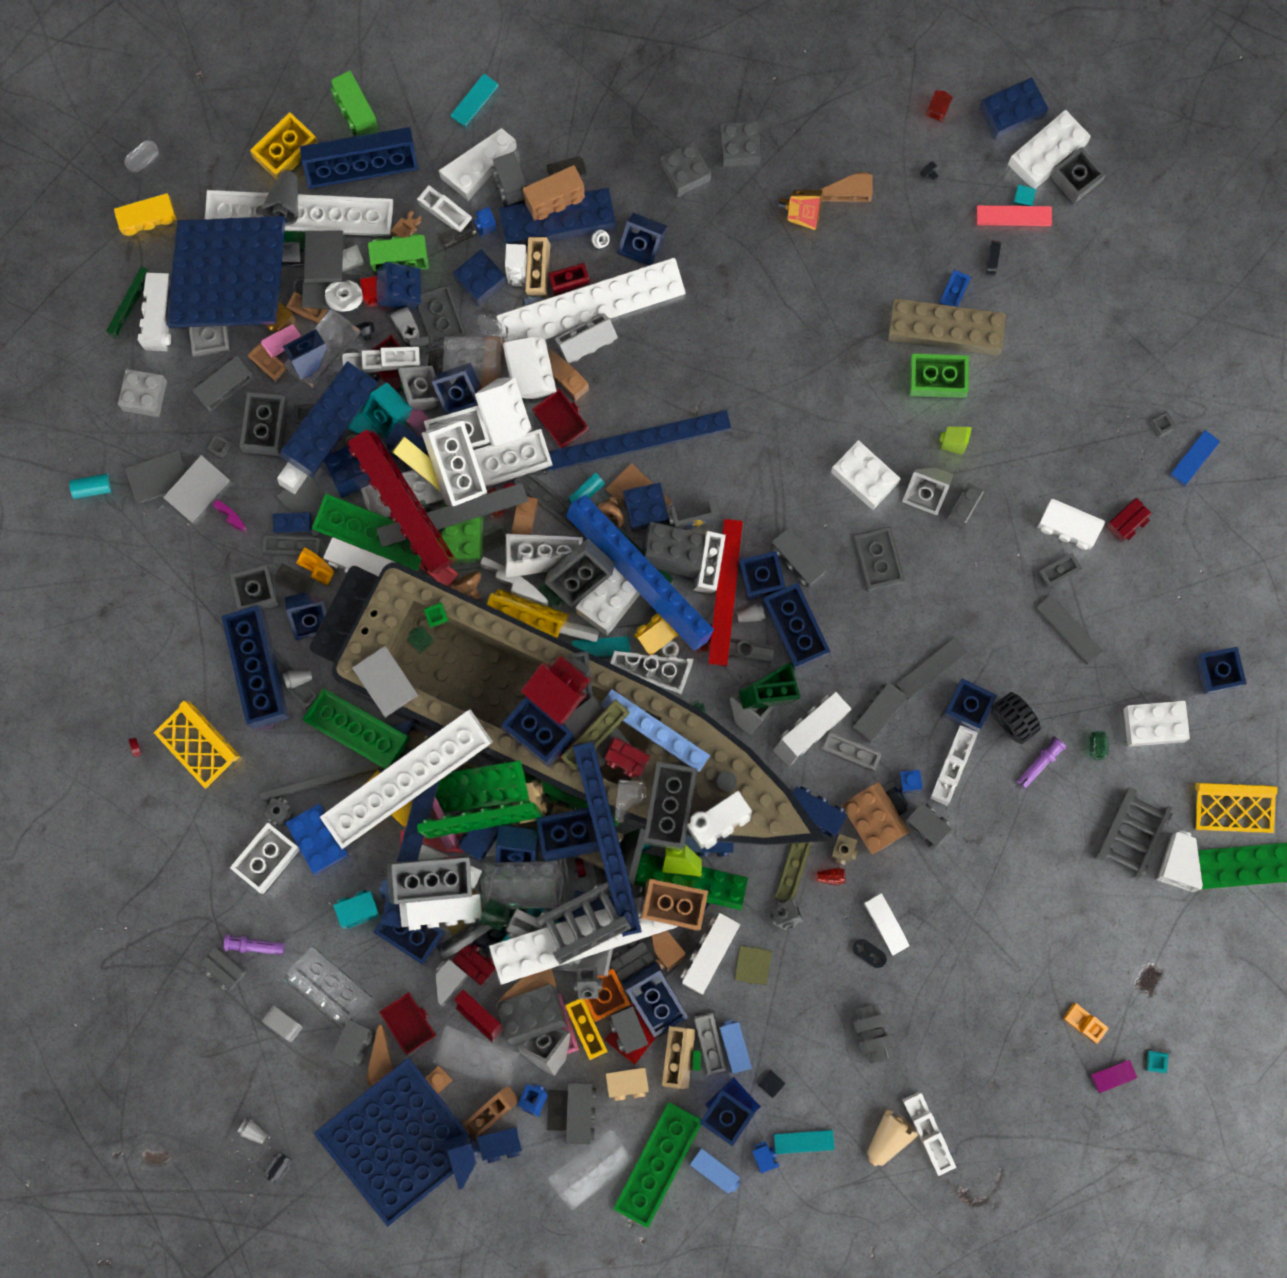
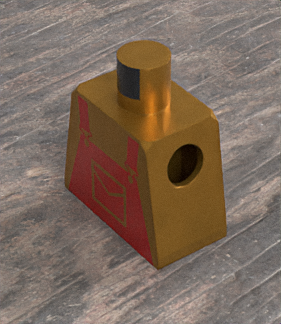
M793 190L790 199L780 198L778 209L788 211V221L816 230L820 219L823 190Z

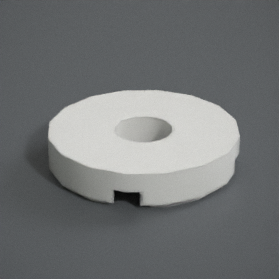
M347 280V282H333L325 291L326 304L336 311H351L357 308L363 299L361 287L350 280ZM347 294V296L341 297L340 295Z

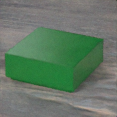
M442 602L423 609L430 628L449 621Z
M693 1051L692 1071H700L701 1052Z

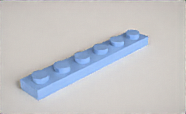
M611 689L600 705L602 708L606 709L617 699L630 712L623 720L624 723L691 768H697L698 773L701 771L710 758L708 753Z

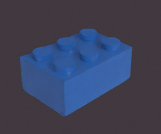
M321 804L285 822L314 875H318L350 857L346 848L341 849L320 818V816L326 813Z

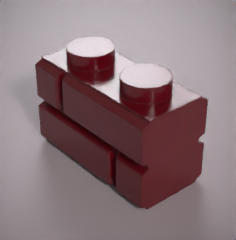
M585 263L548 273L554 296L590 285Z
M1135 498L1106 527L1120 542H1123L1125 539L1129 541L1137 534L1135 530L1139 526L1143 528L1150 522L1149 517L1152 513L1138 498Z
M613 736L602 758L606 759L605 764L615 769L619 766L624 769V774L634 778L635 775L641 776L650 759V755Z
M472 942L471 945L468 944L459 950L451 961L480 986H483L496 971L493 959L488 955L484 958L479 953L481 949Z

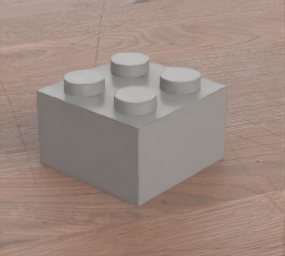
M126 369L118 406L122 411L159 417L167 385L166 379L163 375Z

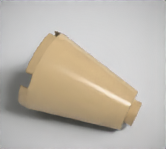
M887 1109L867 1151L868 1161L875 1166H878V1164L883 1166L919 1134V1132H914L915 1127L902 1116H893L892 1113L894 1111Z

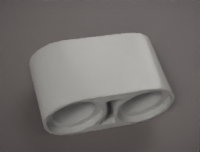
M275 1005L271 1007L262 1020L265 1025L291 1043L303 1028L299 1022Z

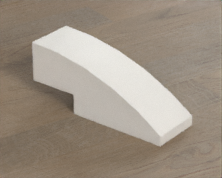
M430 185L417 199L420 206L459 232L472 219L469 214L444 194L438 193Z
M882 893L864 903L891 955L893 956L907 948L909 944Z

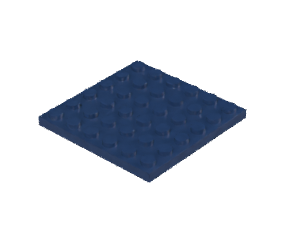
M285 217L177 220L166 325L169 328L276 324Z
M409 1057L313 1132L387 1227L454 1174L445 1140L468 1133ZM474 1140L475 1145H476V1148H477V1152H478V1154H479V1153H480V1147H479V1145L476 1143V1141Z

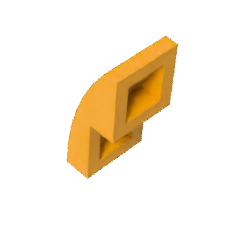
M304 547L296 564L313 572L311 578L328 586L334 574L333 569L321 557Z
M1073 1003L1063 1017L1066 1022L1096 1044H1098L1109 1029L1077 1003Z

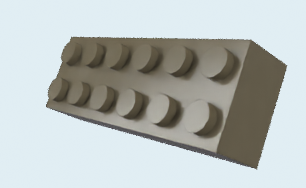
M894 298L888 341L999 356L1003 347L1006 313Z

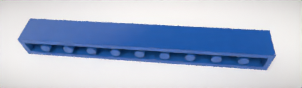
M586 495L572 502L566 517L586 538L615 563L614 567L694 651L707 643L714 629Z

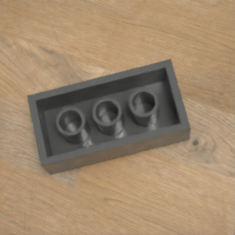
M657 762L644 844L684 851L697 768Z
M453 856L387 862L389 902L392 904L472 897L470 857Z

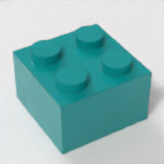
M385 383L370 394L362 415L386 439L396 423L405 426L413 408L408 405V402L394 388Z
M362 890L355 893L356 897L350 899L347 896L337 900V904L333 906L341 928L346 930L382 916L374 893Z

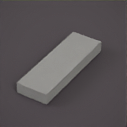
M830 731L821 748L823 751L875 772L882 753Z
M713 1012L694 1017L707 1075L727 1071Z

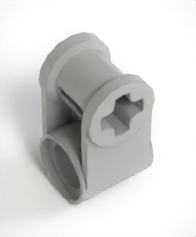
M407 306L390 314L394 325L407 344L410 345V339L420 338L418 327Z

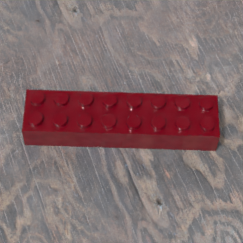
M366 429L348 441L350 453L360 461L358 465L362 472L369 475L370 485L381 494L379 497L384 506L388 505L391 510L389 513L395 523L398 522L400 524V532L405 539L408 538L412 543L410 547L415 555L419 554L422 559L420 563L425 571L439 573L457 560L376 432Z

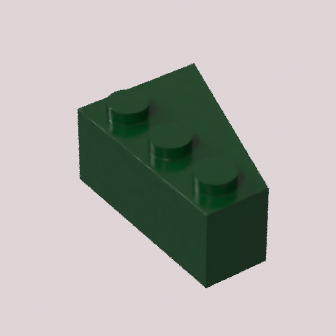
M792 662L776 668L738 691L743 709L787 705L801 699Z

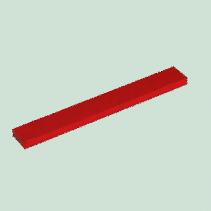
M724 519L723 534L726 536L715 597L712 625L714 631L711 635L708 665L728 666L743 521Z

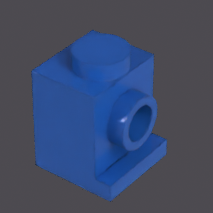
M490 207L475 212L476 219L473 221L480 237L497 231L496 221Z
M527 1084L517 1106L522 1111L539 1118L540 1111L548 1097L545 1088L538 1084H534V1086Z
M766 1141L755 1145L756 1149L752 1150L760 1173L780 1166L778 1162L774 1163L773 1160L776 1159V1155L772 1147L768 1148Z

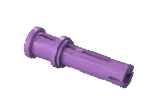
M1053 736L1052 742L1045 749H1041V755L1017 779V782L1021 784L1026 779L1022 784V787L1026 789L1049 762H1054L1056 760L1055 757L1061 750L1067 748L1065 744Z
M226 934L223 950L240 951V953L253 951L283 955L285 943L252 940L246 936L233 937L230 934Z

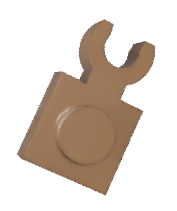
M410 211L407 220L401 218L391 229V235L405 238L415 234L417 231L415 226L421 223L422 217L419 216L417 219H412L414 211Z

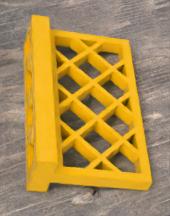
M497 589L494 594L491 593L487 602L488 606L558 638L560 630L570 615L501 589Z
M184 700L179 705V708L154 732L204 788H207L233 762H236L241 757L191 701ZM181 712L186 717V725H176L177 716ZM166 727H172V739H166L161 734ZM176 727L186 728L185 739H176ZM189 728H196L199 731V739H189ZM176 741H185V753H179L176 750ZM189 741H198V753H189ZM202 742H209L212 745L211 753H202ZM189 755H198V767H191L188 763ZM202 755H211V767H201ZM215 755L222 756L227 762L222 767H215ZM201 769H211V777L206 782L201 777Z
M1196 782V830L1274 833L1277 786ZM1202 795H1209L1214 800L1207 808L1201 803ZM1224 796H1229L1233 803L1225 809L1219 800ZM1243 797H1248L1253 802L1247 809H1244L1238 803ZM1263 797L1270 798V806L1265 811L1258 804ZM1217 803L1223 812L1215 818L1208 810ZM1235 804L1243 811L1236 819L1228 812ZM1256 805L1262 813L1254 820L1247 812ZM1207 813L1213 821L1208 826H1201V817ZM1224 814H1227L1232 820L1227 827L1222 826L1218 822ZM1244 815L1252 821L1247 827H1242L1237 822ZM1264 815L1269 819V828H1261L1257 823Z

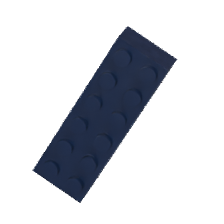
M411 127L300 146L301 161L309 189L419 170Z
M609 188L584 192L585 198L580 203L570 204L560 212H552L542 220L537 219L534 221L525 203L500 207L499 214L505 246L506 244H518L527 247L528 237H547L549 242L592 235L599 229L606 232L616 230Z
M347 361L282 449L280 457L313 478L366 405L370 394L377 389L379 382Z
M256 605L221 616L246 725L256 729L289 719L264 610Z

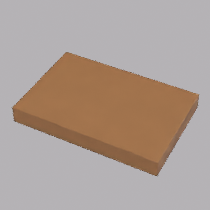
M631 463L605 491L611 497L619 498L621 501L620 506L626 510L623 490L653 483ZM663 493L666 508H668L672 501Z

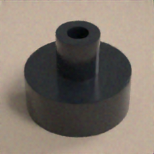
M932 161L921 170L920 175L925 180L930 177L935 181L939 177L936 173L938 166Z
M362 322L355 326L357 335L363 336L364 340L371 339V333L375 331L373 322Z

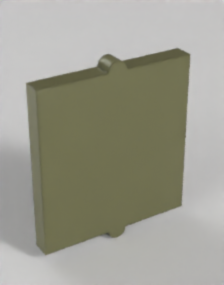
M740 946L735 980L749 982L750 985L752 983L767 985L772 951L758 949V947Z

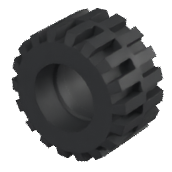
M1014 692L1008 693L992 706L993 715L999 725L1011 739L1019 744H1023L1041 730L1039 720L1033 710Z

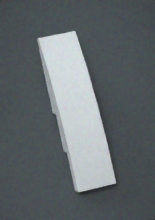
M419 347L381 348V350L361 351V353H342V362L344 366L348 361L364 373L420 366Z
M482 558L481 567L496 572V581L512 586L511 594L548 606V600L521 576L505 578V566L488 558Z
M962 725L959 726L930 799L946 806L949 805L978 732Z
M919 1091L902 1099L916 1131L919 1132L918 1136L937 1175L940 1176L956 1168L922 1093Z

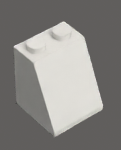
M1180 830V832H1176L1168 838L1156 880L1195 892L1201 890L1203 886L1196 838L1191 837V833Z

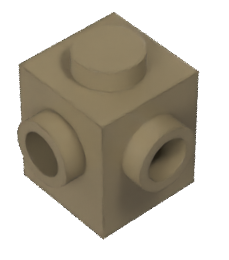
M839 834L831 854L834 862L845 865V863L849 864L851 860L855 861L858 849H855L858 840Z

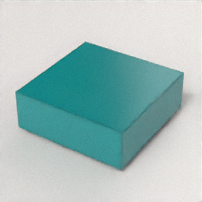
M1018 184L1013 204L1032 206L1036 189Z
M1148 1051L1146 1071L1167 1073L1169 1054Z

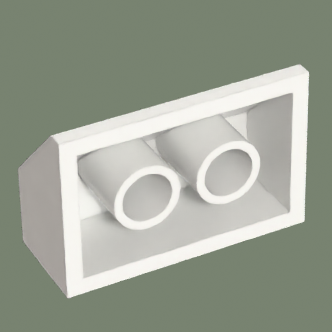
M529 337L503 343L510 378L515 377L521 398L543 399L556 392L545 338Z
M515 377L497 378L475 393L492 446L521 438L532 430Z
M1051 499L1044 510L1038 528L1045 534L1059 536L1058 538L1061 541H1070L1075 543L1080 549L1090 550L1099 536L1105 521L1055 499Z

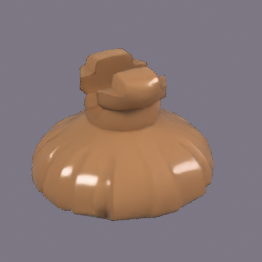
M610 497L609 500L605 499L604 502L595 504L618 529L623 526L624 515L619 509L621 505L619 498Z
M473 571L459 578L449 587L475 600H480L481 594L477 591L476 587L481 580V574L479 571Z

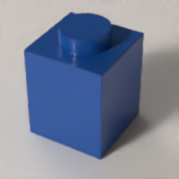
M920 770L899 773L900 790L902 793L920 792L923 789Z

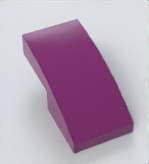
M216 499L213 506L217 511L228 516L227 523L246 533L247 528L239 516L226 504Z
M1126 1060L1091 1075L1098 1094L1138 1078L1131 1060Z

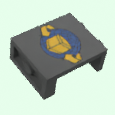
M716 497L708 498V514L679 521L675 506L671 507V511L668 513L669 526L691 530L719 523L720 512Z

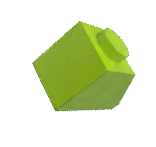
M947 427L946 431H942L940 436L941 449L963 455L968 445L972 427Z
M686 844L684 851L665 848L662 872L701 877L702 859Z

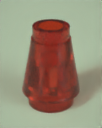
M836 867L818 871V883L836 886L846 884L845 868Z

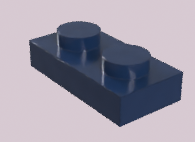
M311 512L273 514V533L312 532Z

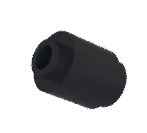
M895 786L886 792L900 816L908 811L909 803L901 790H898Z
M278 1152L264 1169L266 1173L265 1178L273 1183L276 1180L280 1182L290 1168L292 1160Z

